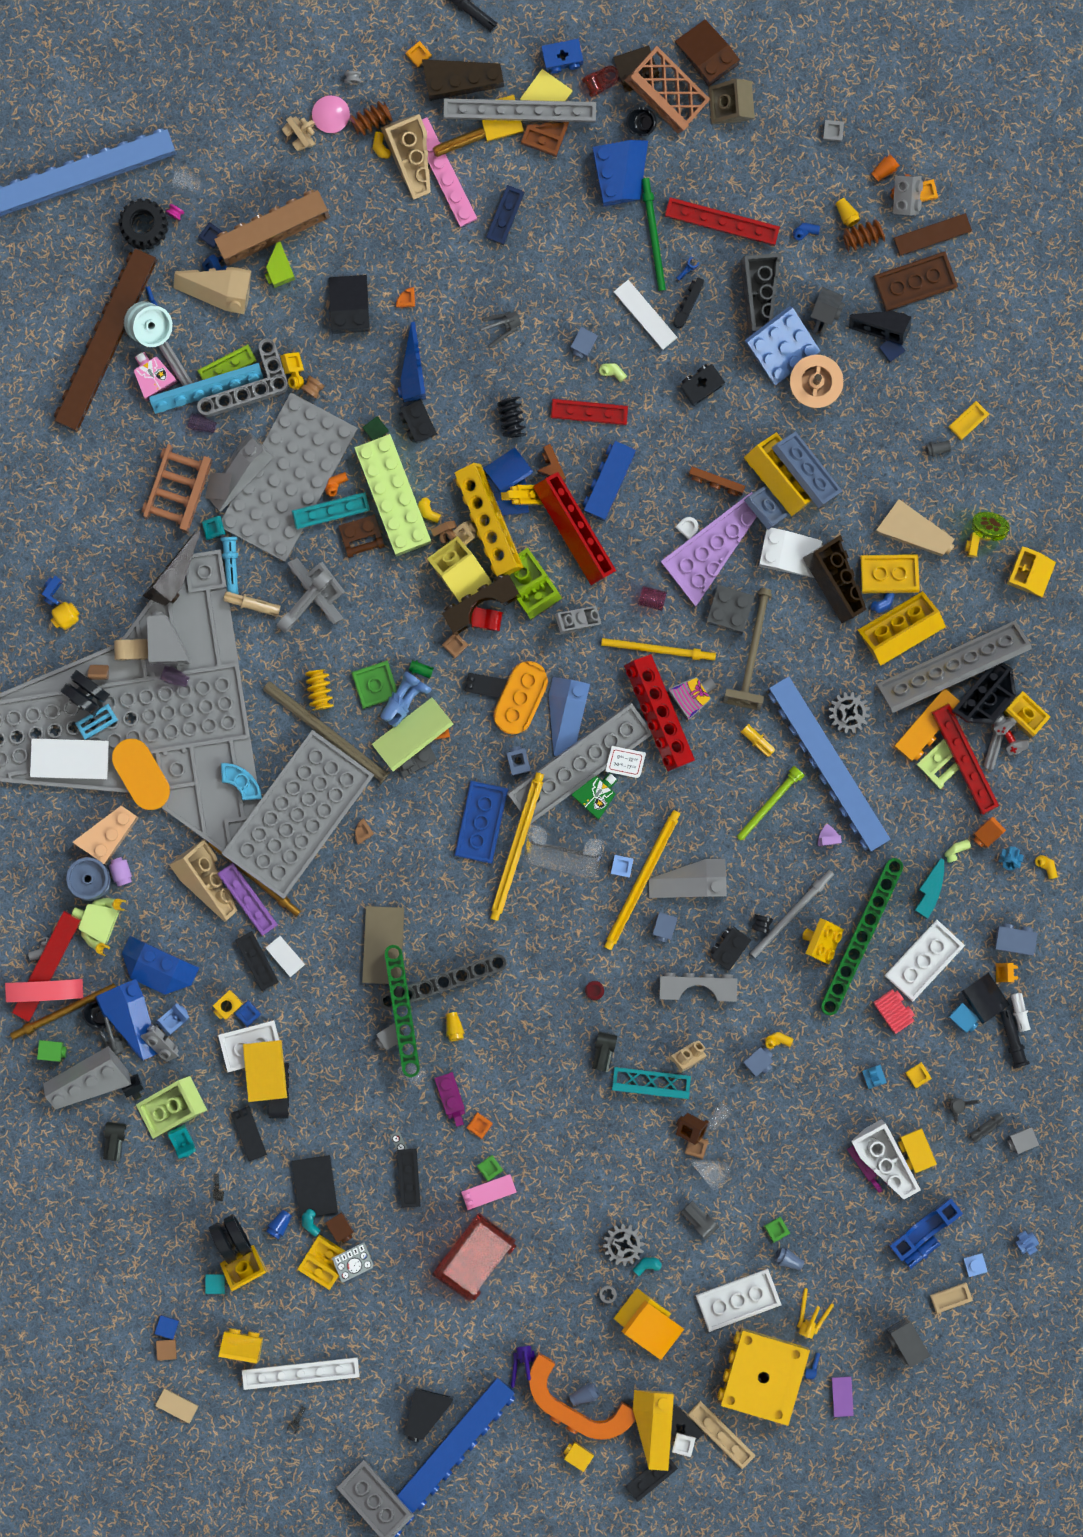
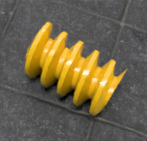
M325 669L305 673V676L311 677L306 680V684L312 685L307 688V691L313 692L308 696L309 699L314 700L309 703V706L315 707L312 711L328 709L334 706V704L328 703L333 697L327 696V693L332 690L325 687L330 684V681L324 680V678L329 676V674L323 673Z

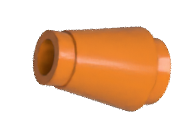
M890 154L882 159L871 174L879 182L896 172L900 165Z

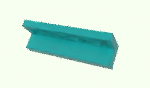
M614 1067L612 1090L689 1099L691 1076ZM618 1071L626 1072L631 1079L625 1084L617 1083ZM630 1073H637L634 1077L630 1075ZM640 1074H645L650 1080L644 1086L638 1085L634 1080ZM649 1075H654V1076H656V1077H654L653 1079H651V1078L649 1077ZM662 1076L666 1078L669 1084L664 1088H658L653 1081ZM668 1077L675 1078V1079H674L673 1081H670V1080L668 1079ZM677 1079H687L686 1090H677L672 1083ZM633 1080V1082H634L636 1085H631V1084H628V1083H630V1082ZM652 1083L655 1087H648V1085ZM671 1085L674 1089H666V1088Z

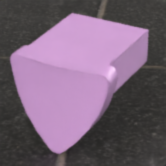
M826 824L819 834L818 846L842 843L841 835H838L830 825Z

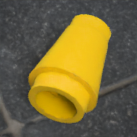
M845 198L836 202L835 205L844 225L849 228L860 221V214Z
M458 1013L446 1014V1037H448L449 1042L464 1039L463 1035L465 1032Z

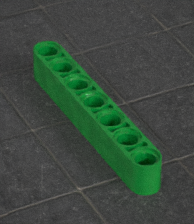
M390 945L385 950V960L401 1066L405 1076L414 1077L420 1071V1063L403 952L399 946ZM391 948H396L399 951V956L396 959H391L388 955ZM395 967H399L402 970V975L399 978H394L391 975V971ZM398 986L403 987L405 990L404 996L400 998L394 994V990ZM401 1005L406 1006L408 1009V1013L404 1017L399 1016L397 1013V1009ZM404 1024L408 1025L411 1029L410 1034L407 1036L400 1033V1028ZM405 1044L413 1046L414 1051L411 1055H406L403 1052ZM408 1063L416 1065L417 1070L414 1074L407 1073L406 1065Z

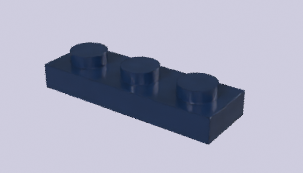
M509 185L506 186L486 239L501 245L505 244L525 191Z

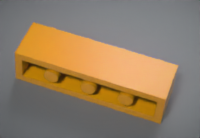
M947 689L942 690L895 744L894 748L910 762L914 759L918 761L924 754L922 749L926 744L930 746L936 740L934 735L939 730L931 712L947 703L950 704L953 710L960 701Z

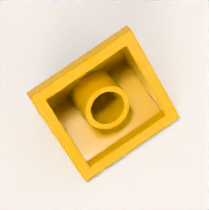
M1024 691L1004 711L1006 716L1012 717L1017 721L1015 725L1030 739L1050 719V716Z
M254 1245L251 1246L252 1252L244 1256L238 1253L237 1260L230 1264H227L226 1261L220 1263L231 1291L268 1272Z

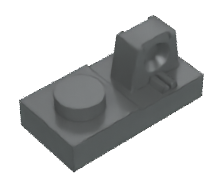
M428 744L398 768L404 778L437 761V758Z

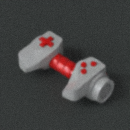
M1002 714L993 724L994 730L997 735H1004L1007 739L1006 750L1009 755H1017L1028 749L1029 741L1027 739L1016 740L1010 729L1017 721L1012 717L1006 719Z

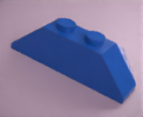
M129 936L122 951L130 979H136L137 982L165 995L191 986L199 970V967L132 936Z

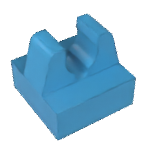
M881 1065L862 1071L868 1089L887 1083Z

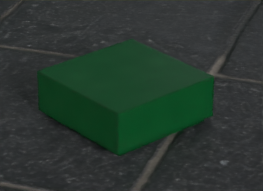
M378 416L362 427L372 441L383 437L389 432Z

